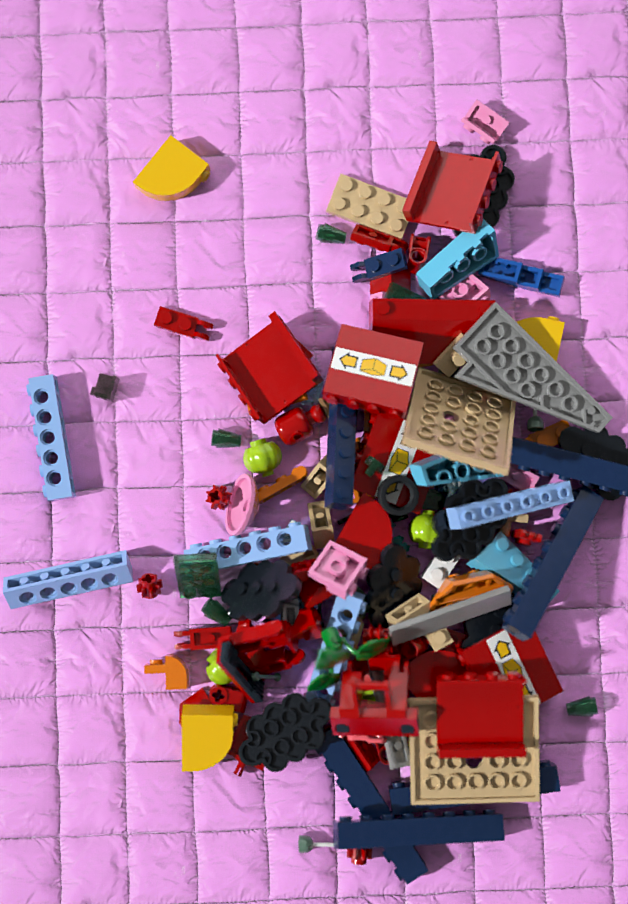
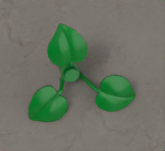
M336 627L326 628L321 632L326 647L319 650L315 669L317 671L329 670L328 674H321L309 684L307 691L324 690L332 687L340 680L341 676L339 673H334V667L350 657L349 651L341 650L343 648L342 644L354 655H357V660L362 661L374 658L382 653L390 642V636L387 639L369 641L358 650H355L346 641L345 637H340Z

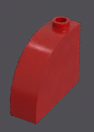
M363 493L335 543L366 558L367 568L370 570L374 565L380 563V554L383 548L392 542V526L389 516L375 499Z
M429 649L410 659L409 690L416 698L436 697V675H442L444 672L464 675L467 671L465 667L460 665L457 659L459 654L444 649L436 652L433 649ZM401 662L402 672H404V671H403L404 662Z

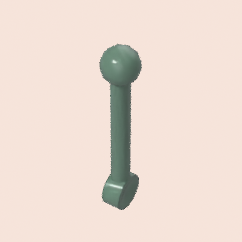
M253 672L252 680L274 679L275 681H280L281 675L279 673L264 675L259 674V672Z

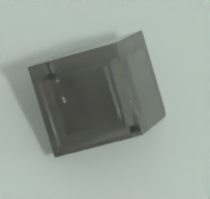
M100 373L96 387L92 386L90 395L113 402L120 379L114 375L109 376Z

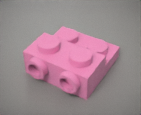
M471 274L468 278L437 297V299L490 300L491 295L490 289Z
M330 540L308 571V577L327 586V591L346 600L348 595L353 596L355 594L358 580H364L369 570L367 568V559Z

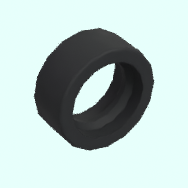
M400 475L389 476L378 487V503L389 514L397 516L406 515L413 511L418 504V487L408 477ZM394 483H402L410 491L408 503L400 508L392 507L386 499L387 489Z

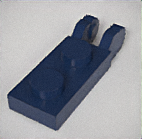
M398 248L351 264V271H359L366 268V273L358 274L352 278L353 283L367 280L372 281L408 269L404 249Z

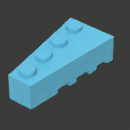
M483 219L482 225L478 226L476 234L467 232L459 234L416 273L419 286L431 299H436L468 278L471 274H474L498 258L499 251L495 229Z

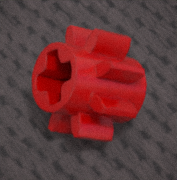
M213 485L212 490L206 491L208 499L205 501L212 504L211 509L216 510L219 508L220 510H225V506L231 504L230 496L232 493L226 492V486L221 485L219 488V486Z
M147 573L138 578L139 584L136 585L137 593L142 594V598L153 599L158 594H161L160 588L163 587L162 579H157L156 574Z
M372 848L347 849V858H351L352 864L366 865L367 859H372Z

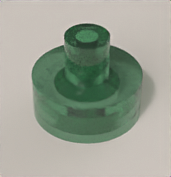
M370 455L364 461L369 466L364 473L369 477H372L375 472L382 474L386 469V466Z

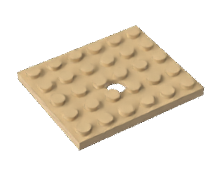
M418 367L401 444L426 451L432 455H439L452 461H459L472 467L482 468L495 474L507 476L510 468L516 402L454 377H448L444 374ZM445 415L454 416V421L445 419Z
M524 695L523 743L526 747V757L482 758V762L477 767L469 766L466 763V758H439L437 754L436 697L408 698L409 707L418 708L420 724L419 737L409 736L411 805L540 802L538 695Z

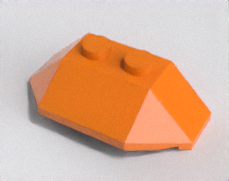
M475 569L463 575L458 573L451 574L445 578L432 599L429 612L506 585L510 588L511 593L514 588L513 585L487 570L480 571Z

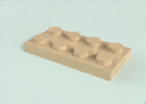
M340 174L326 213L400 239L403 238L409 222L406 221L402 212L407 198Z

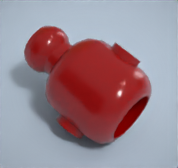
M319 404L313 405L307 412L302 407H295L279 415L275 419L274 424L284 444L292 446L314 434L313 425L323 423L326 420V415Z

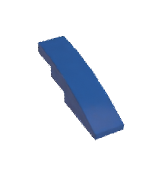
M496 258L478 271L480 276L560 297L565 280L563 275L544 272L543 269L525 266L521 262Z

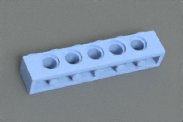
M51 374L28 378L29 384H27L26 388L28 396H31L32 399L30 413L35 418L33 432L35 437H38L39 443L36 445V452L38 457H41L42 465H39V471L45 481V485L42 486L43 495L47 497L48 501L74 498L76 493L57 377ZM43 393L48 394V400L45 403L40 402V396ZM46 413H50L52 416L49 423L43 422V416ZM53 433L55 439L52 443L48 444L46 437L48 434ZM56 453L58 460L56 463L51 464L49 457L51 454ZM56 473H59L61 481L55 485L52 478Z
M559 481L446 508L450 529H464L573 502L574 498L570 481Z
M294 522L288 524L289 528L281 529V526L268 528L269 532L262 534L261 530L249 532L248 537L242 538L241 535L230 536L229 541L222 542L221 539L209 541L210 545L202 546V543L190 545V549L183 550L188 575H197L311 551L312 544L308 525ZM286 534L291 536V543L289 545H285L283 542ZM267 538L271 541V547L268 550L263 545ZM246 543L251 545V551L248 554L244 552V545ZM227 547L231 549L229 558H226L224 555V550ZM207 551H209L212 556L209 562L205 560V554Z
M126 550L4 577L3 594L10 609L133 582L132 565Z
M355 592L353 596L348 595L346 600L338 596L336 597L327 628L334 626L337 630H344L347 635L345 639L352 648L355 644L352 641L353 634L358 633L361 622L358 621L359 615L364 614L367 602H364L366 595ZM343 610H350L353 617H346ZM324 641L322 642L320 649H325L326 645ZM342 644L343 648L341 650L349 651L351 654V651ZM348 660L337 664L334 667V673L341 675V672L346 671ZM314 667L310 683L319 675L327 674L326 671H317ZM340 679L335 685L327 688L328 694H323L320 690L307 691L305 697L308 701L315 698H324L329 701L332 707H335L337 699L333 697L335 691L339 692L342 680Z

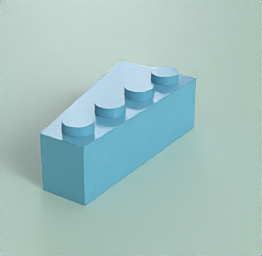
M432 455L409 465L414 483L421 486L504 477L501 474L472 467L459 461H452L439 455Z
M501 531L495 534V538L490 544L482 546L480 554L475 559H471L466 563L471 568L474 567L480 571L487 570L513 585L512 593L515 595L517 592H521L524 586L522 581L533 569L531 567L532 562ZM558 589L556 590L552 599L560 592Z

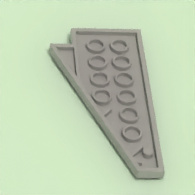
M496 302L487 309L452 347L467 362L454 376L456 379L595 433H599L613 418Z

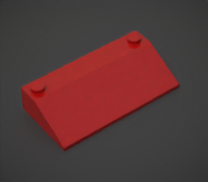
M372 298L369 302V330L423 342L419 364H433L460 333L464 335L496 300Z

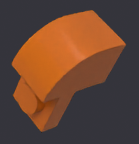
M167 654L165 656V663H162V659H152L150 663L144 665V674L166 673V690L189 688L187 665L178 656Z

